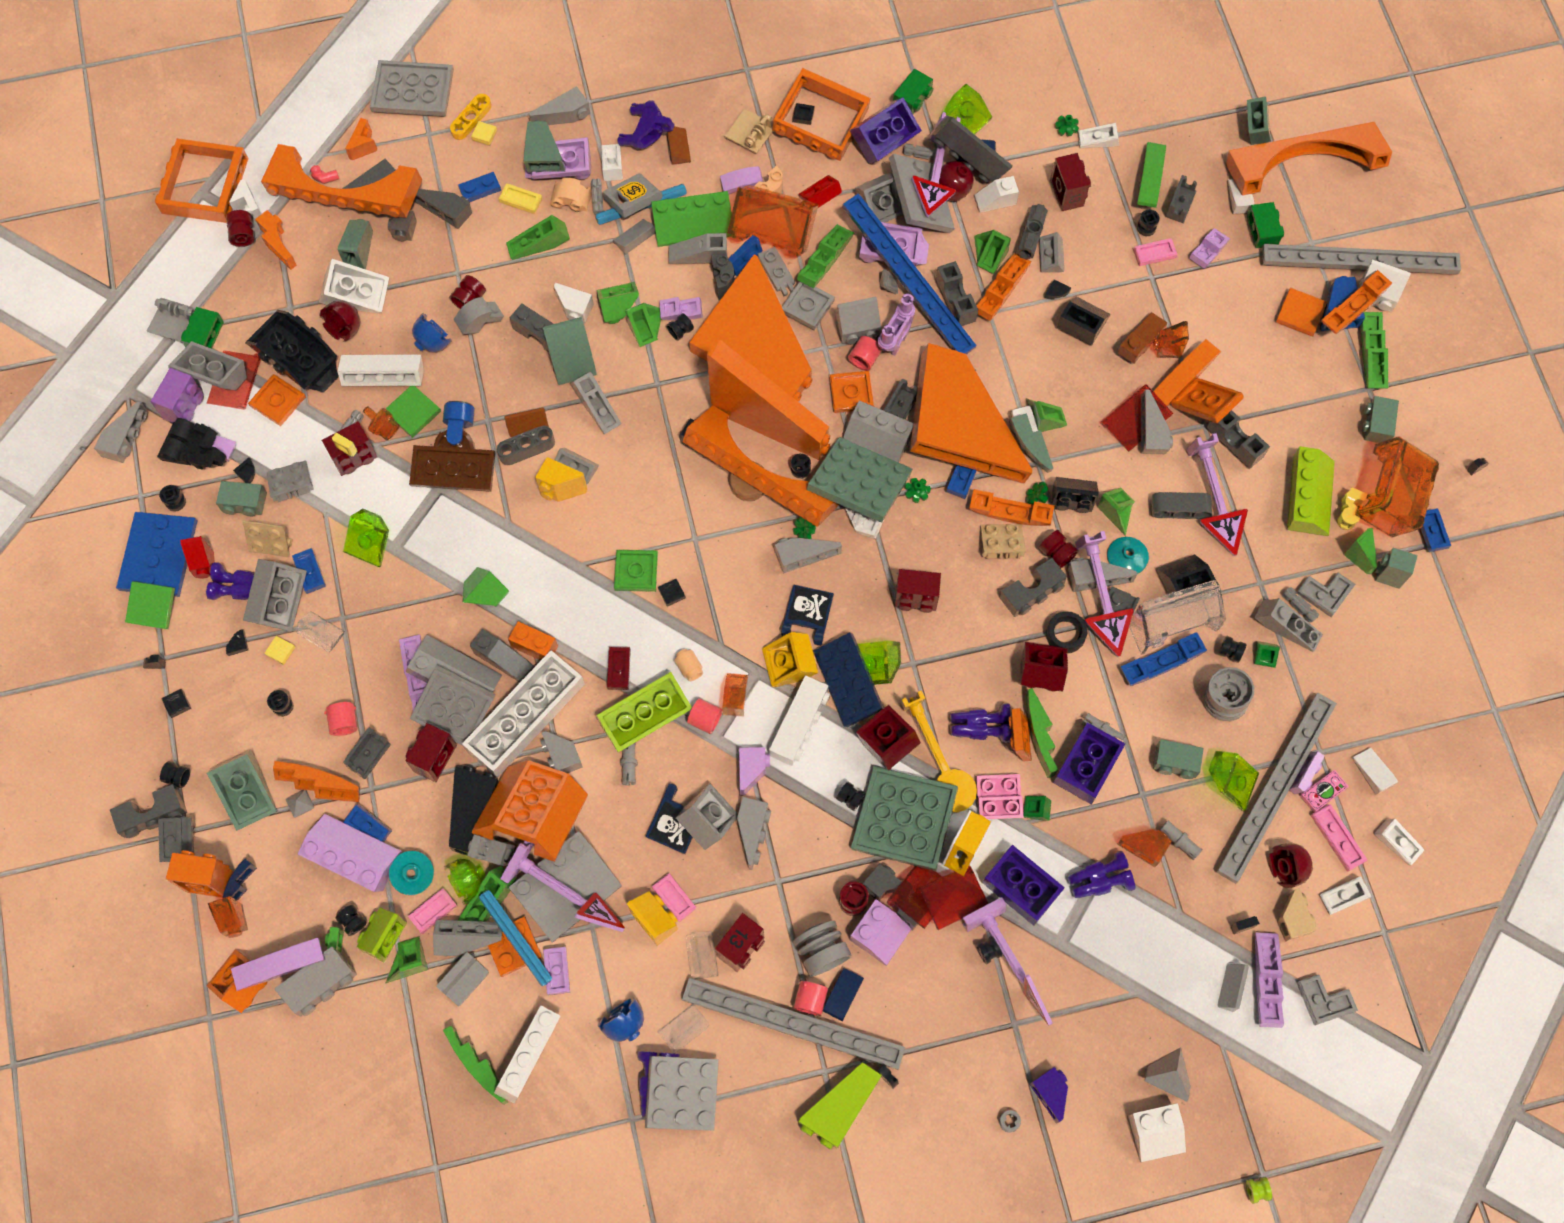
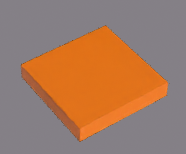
M1290 288L1276 323L1313 337L1327 301Z
M869 371L830 374L834 413L854 411L859 401L874 406Z
M273 374L249 401L248 405L281 427L306 396Z

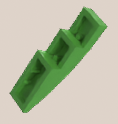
M1147 142L1139 185L1138 205L1157 207L1166 145Z
M837 224L819 243L818 249L809 258L808 264L800 271L797 280L815 288L841 255L853 237L854 232Z
M1364 312L1365 319L1361 324V342L1367 389H1387L1388 348L1385 345L1383 312Z
M1030 688L1026 694L1029 729L1038 759L1047 778L1055 776L1058 771L1050 755L1055 749V745L1048 734L1053 724L1033 688Z
M449 1026L443 1029L454 1052L469 1073L498 1101L504 1105L509 1103L508 1100L494 1093L499 1080L491 1062L488 1059L480 1062L470 1042L462 1045L454 1027Z

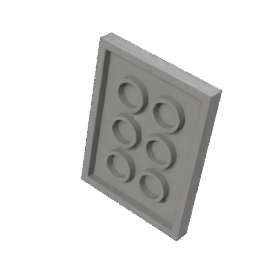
M378 60L370 103L371 112L446 116L454 70L453 65Z
M893 153L889 157L906 224L951 233L955 228L947 201L927 217L912 182L914 175L930 181L934 164Z

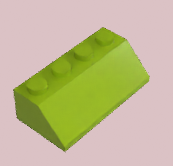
M1299 446L1293 456L1287 530L1329 536L1335 461L1320 449Z
M672 672L595 717L619 753L690 711L692 706Z

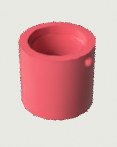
M861 336L849 354L848 359L855 367L869 371L882 352V348L878 346V342L868 336Z
M699 698L691 709L687 723L712 734L721 718L723 709Z
M339 702L326 707L324 714L327 716L330 735L343 736L357 731L356 707L353 703Z
M800 981L793 1009L806 1014L821 1016L828 988L816 983Z

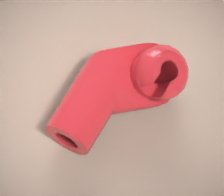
M318 165L310 168L312 178L321 183H328L339 179L337 170L325 173Z

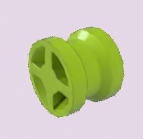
M1260 1177L1257 1181L1252 1179L1246 1180V1190L1252 1204L1258 1203L1259 1200L1263 1199L1265 1201L1272 1200V1191L1267 1177Z

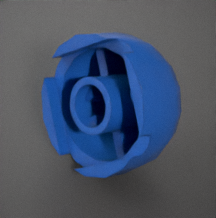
M422 313L412 328V335L416 340L414 342L415 346L421 351L424 349L435 353L442 351L452 342V339H446L445 337L448 334L434 320H426L427 315Z
M635 998L632 1000L628 999L610 1011L611 1015L608 1020L604 1016L598 1023V1027L608 1039L616 1042L628 1039L631 1042L640 1035L638 1030L643 1026L644 1013Z

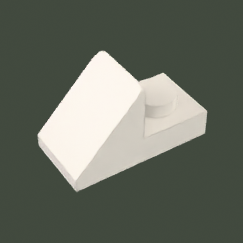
M240 180L230 200V205L233 211L246 209L256 219L261 213L245 180Z

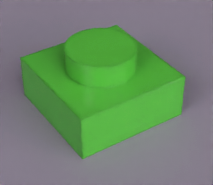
M330 927V932L325 937L327 949L332 946L339 952L342 951L344 931L341 928Z

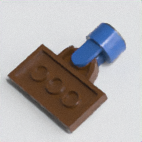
M448 401L445 403L443 423L448 425L447 430L438 434L434 446L413 445L409 480L411 487L492 492L496 452L494 450L475 449V443L471 436L463 430L473 426L475 407L472 404L463 401Z

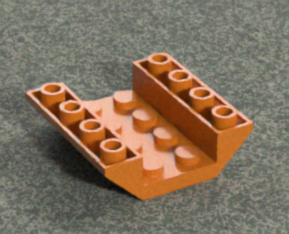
M530 760L509 766L475 824L472 834L490 840L494 839L497 831L535 844L534 855L555 862L588 794L568 773Z

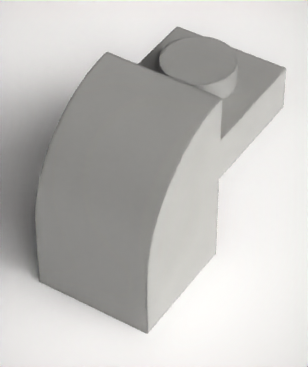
M479 297L466 303L459 310L454 321L462 334L479 333L486 322H501L504 315L495 301L486 302L483 297Z
M474 834L468 846L469 852L467 856L507 867L517 846Z

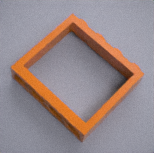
M802 68L773 120L772 131H775L778 135L786 136L796 143L806 145L814 151L826 154L829 158L841 161L853 139L850 130L864 119L869 109L871 98ZM803 87L859 112L841 146L784 121Z
M177 138L175 145L171 148V157L166 164L165 176L161 179L159 194L155 198V203L160 212L167 215L226 223V215L233 211L230 200L240 180L243 178L249 159L244 148ZM185 153L232 160L217 207L170 200Z

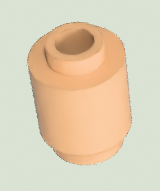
M683 649L676 654L674 662L684 678L691 682L703 675V667L693 650Z

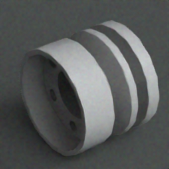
M1226 667L1218 670L1212 675L1204 694L1206 710L1220 721L1230 722L1242 717L1254 696V684L1251 677L1245 671L1238 668Z
M835 921L817 924L804 931L793 941L795 947L804 946L798 951L799 955H811L803 963L810 977L827 972L852 957L846 942L834 943L841 936L840 931L832 932L837 928Z

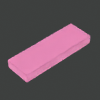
M1331 804L1310 815L1347 872L1367 861V858Z

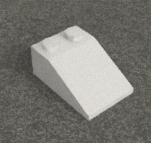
M331 259L326 268L319 303L328 305L333 301H344L354 306L357 311L381 314L389 277Z

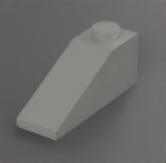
M576 86L528 114L530 121L540 120L546 121L548 125L574 123L584 119L591 113L589 102Z
M591 371L570 382L578 398L603 434L621 425L620 420Z
M1145 390L1141 394V454H1166L1173 447V437L1170 436V429L1150 390Z
M784 538L775 544V553L783 574L839 555L842 552L841 542Z
M1084 558L1072 560L1067 569L1072 591L1096 589L1097 584L1091 560H1084ZM1101 562L1107 587L1133 583L1137 576V572L1134 570Z
M436 920L433 933L434 955L458 956L501 941L503 932L496 922Z

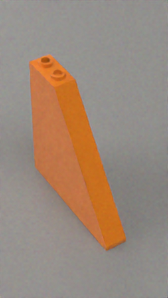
M754 254L689 342L690 352L707 361V354L716 338H718L799 402L805 388L808 389L813 381L812 369L758 256Z
M716 338L707 354L711 406L714 405L730 415L729 420L817 460H820L823 454L826 455L830 448L828 443L831 437L829 435V426L722 340Z
M928 343L921 355L910 452L1025 483L1032 474V468L967 355L956 350Z

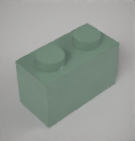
M1260 97L1247 100L1251 145L1271 142L1267 98Z
M1374 396L1371 402L1366 404L1365 414L1367 415V420H1365L1362 432H1365L1364 440L1389 445L1395 436L1399 400Z
M221 481L216 504L223 513L229 515L234 513H242L250 517L262 515L267 492L259 484Z
M1392 548L1388 554L1385 553L1381 561L1377 562V568L1374 570V573H1377L1375 581L1400 589L1413 574L1418 555Z
M1160 739L1156 746L1153 769L1159 770V773L1164 775L1178 774L1183 779L1196 778L1201 770L1204 748Z

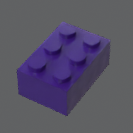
M902 97L892 101L850 131L868 163H873L888 155L922 130Z
M1087 722L1053 783L1092 805L1122 752L1125 743Z
M1013 844L982 882L999 898L1002 897L1005 903L1033 926H1035L1065 888Z

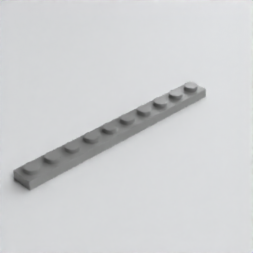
M1264 244L1262 247L1263 265L1367 270L1371 261L1375 260L1407 272L1459 274L1461 271L1460 253Z
M1320 693L1315 695L1217 870L1218 874L1235 884L1238 883L1337 703Z
M689 978L682 1001L899 1070L905 1050L904 1046Z

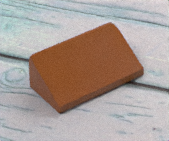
M674 126L673 131L667 132L672 165L691 162L686 129Z
M543 407L504 416L510 437L540 426L549 427Z

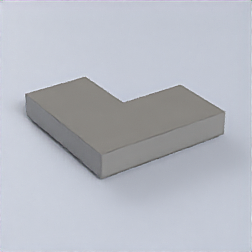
M1340 573L1336 574L1328 587H1325L1309 576L1296 594L1332 617L1356 584Z
M1320 975L1297 982L1314 1026L1358 1011L1349 989L1328 996Z

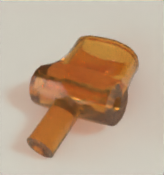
M369 406L363 410V413L372 420L368 430L375 435L383 437L386 441L390 440L400 427L392 414L385 408H381L378 413H375Z

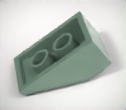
M251 750L210 768L207 772L236 831L277 812L262 771Z

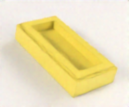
M507 183L499 197L500 203L533 214L536 213L542 201V195Z

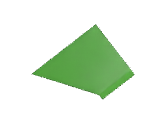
M990 230L974 235L977 266L994 274L1008 253L1011 238L996 230Z
M642 303L626 310L628 325L639 347L658 340L657 337L661 323L659 307Z
M1026 398L1028 406L1032 409L1038 431L1044 432L1067 426L1062 407Z
M1118 488L1104 493L1098 508L1126 536L1132 505L1135 501L1122 488Z
M1368 528L1360 535L1344 555L1366 574H1372L1377 568L1373 528Z
M477 567L464 581L462 602L497 607L509 593V590L490 571Z
M420 937L398 943V951L385 984L428 970Z

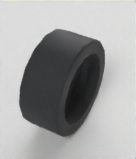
M1069 611L1060 612L1051 618L1046 630V639L1050 646L1067 648V653H1073L1083 646L1088 634L1087 625L1084 619L1076 613ZM1060 622L1074 624L1079 630L1078 639L1073 643L1059 641L1054 633L1056 625Z

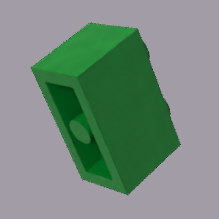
M914 68L893 94V101L903 97L912 114H914L915 111L920 110L923 101L933 93V79Z
M1274 202L1251 205L1247 213L1255 248H1262L1264 244L1279 245L1284 237V228L1280 226V215L1278 209L1275 208Z
M196 307L194 313L189 317V324L186 330L181 335L183 345L186 348L192 341L212 349L224 321L218 312Z

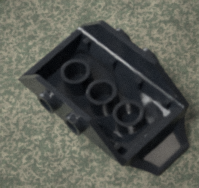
M277 310L245 342L258 353L257 355L265 363L269 361L276 372L280 375L284 373L304 390L313 389L325 392L339 377L335 363L337 355L321 339L320 333L313 327H307L304 320L298 315L294 317L287 311Z

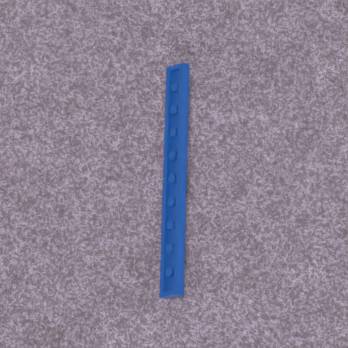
M858 193L843 203L842 207L908 293L913 296L915 302L952 350L965 354L974 350L977 345Z

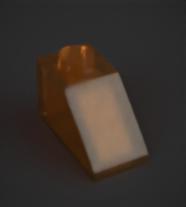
M1188 321L1180 322L1159 331L1157 338H1154L1153 350L1157 351V358H1181L1189 340Z
M727 673L722 705L723 715L744 717L748 675Z
M1151 829L1124 835L1120 838L1117 845L1156 867L1172 841L1168 839L1164 832Z
M230 896L208 903L221 934L226 937L228 936V938H234L242 935L243 931L248 930L241 903Z

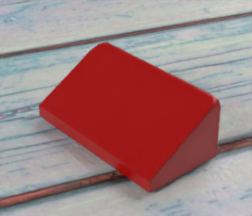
M827 175L799 193L798 196L811 211H814L841 194L842 189L837 179Z

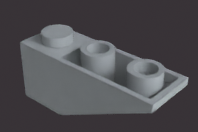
M726 233L704 234L669 245V264L712 263L711 255L724 254L727 256Z
M138 401L102 431L94 448L101 457L124 463L126 457L130 455L131 446L139 435L141 424L147 418V409L142 402Z
M1280 598L1264 600L1254 617L1267 629L1312 652L1315 651L1323 635Z
M743 797L737 819L749 870H753L754 864L758 865L761 852H758L759 843H764L766 831H763L764 823H769L771 810H768V803Z

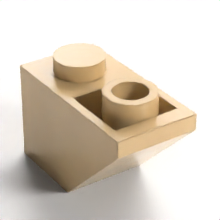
M1300 888L1295 889L1289 894L1277 920L1285 942L1310 935L1316 931V920L1309 913L1307 897L1304 893H1301Z

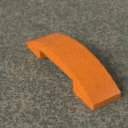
M1377 270L1357 291L1338 308L1335 307L1321 322L1335 334L1339 333L1365 312L1392 285V282Z
M973 490L969 509L974 512L1016 524L1051 525L1055 505L1035 501L1034 505L993 497L994 493Z

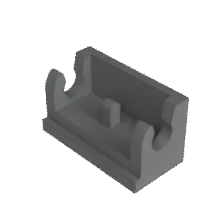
M1184 175L1180 178L1166 214L1167 218L1181 223L1185 222L1196 194L1195 188L1197 186L1196 181H1193L1192 185L1187 184V176Z
M901 379L884 411L906 420L916 402L917 387L914 385L911 389L907 386V380Z
M369 727L343 763L348 769L366 779L391 744Z

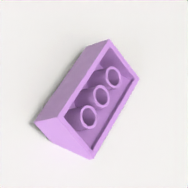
M324 814L307 833L298 855L373 892H379L384 890L389 879V868L402 851Z

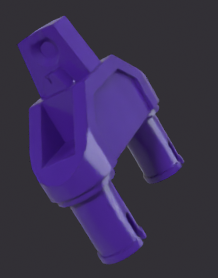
M654 100L639 104L632 103L630 107L631 114L633 116L641 115V118L633 134H619L618 144L620 146H633L637 149L646 148L659 139L662 132L673 131L675 124L671 118L662 115Z

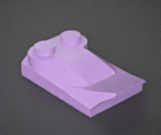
M588 137L555 141L566 168L565 172H527L525 167V178L542 179L574 176L577 179H586L591 174V153Z
M881 222L914 265L927 263L929 243L925 240L921 228ZM862 233L859 257L867 263H872L876 260L884 261Z

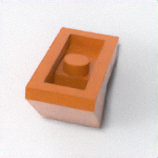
M360 118L345 148L350 160L358 159L378 150L374 139L370 138L372 129L366 119Z

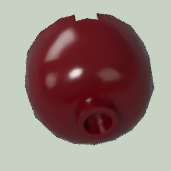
M960 161L947 162L941 168L939 184L956 190L955 194L948 200L960 201L961 198H965L971 191L974 183L973 173L967 165Z
M333 301L320 310V318L323 317L325 321L322 325L333 338L337 340L342 338L344 339L343 342H346L358 332L360 318L357 309L351 304L344 301Z
M1285 843L1272 848L1274 849L1273 853H1270L1268 857L1269 867L1273 877L1276 878L1278 876L1281 881L1279 884L1282 887L1293 888L1305 883L1310 878L1313 871V862L1310 854L1303 846L1295 843Z

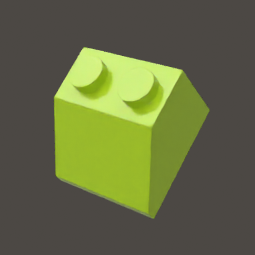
M379 908L377 912L375 911L369 919L370 925L367 930L363 931L358 937L357 948L384 963L407 923L399 915Z

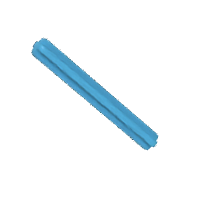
M680 184L662 190L663 197L661 200L686 195L685 185ZM652 204L649 205V206H647V207H645V208H643V209H641V210H644V209H646V208L652 207ZM614 208L596 214V220L599 225L623 217Z
M488 890L479 896L482 904L541 986L547 985L552 980L551 975L491 891Z

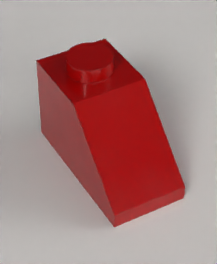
M202 536L180 540L189 571L195 578H208L211 565L215 562L214 551Z

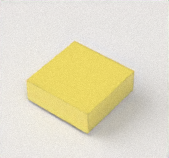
M479 121L471 136L472 140L490 145L497 132L496 126Z
M335 433L332 440L336 448L354 457L357 453L354 443Z
M276 636L266 650L265 655L284 665L296 647Z

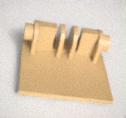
M744 109L726 133L725 138L757 154L773 132L772 117L769 114L760 117Z
M243 520L246 541L250 552L289 557L288 547H291L292 539L285 535L284 526Z
M1021 524L980 525L983 542L982 557H986V559L997 558L998 554L999 559H1001L1002 553L1005 554V559H1008V553L1009 558L1020 559V557H1024L1026 550Z

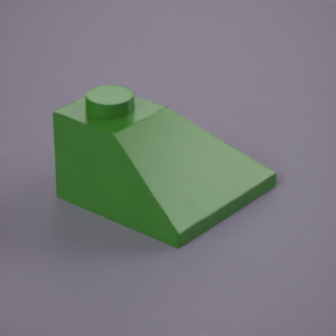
M635 282L597 290L604 322L617 323L626 316V310L632 307L639 296Z

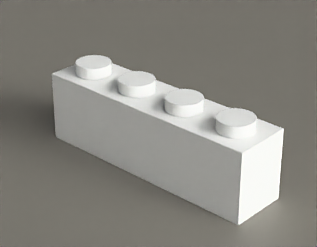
M341 355L338 367L341 386H421L424 373L421 355Z
M805 675L769 749L771 757L793 766L795 760L799 762L804 751L801 749L803 743L809 742L813 732L810 729L813 723H818L822 714L819 710L822 704L826 706L831 694L828 693V685Z
M540 1005L494 1092L495 1094L512 1103L516 1102L560 1015Z

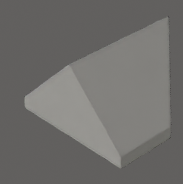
M1180 1047L1149 1065L1146 1069L1144 1081L1187 1102L1191 1085Z

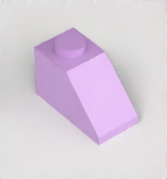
M765 747L739 748L740 795H745L766 774V767H770V754H765Z

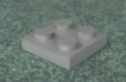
M799 281L782 306V309L786 316L815 330L835 301V297L817 287L812 288Z

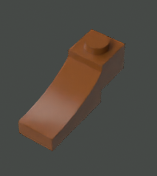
M1151 312L1120 345L1118 354L1135 364L1164 330L1168 322Z

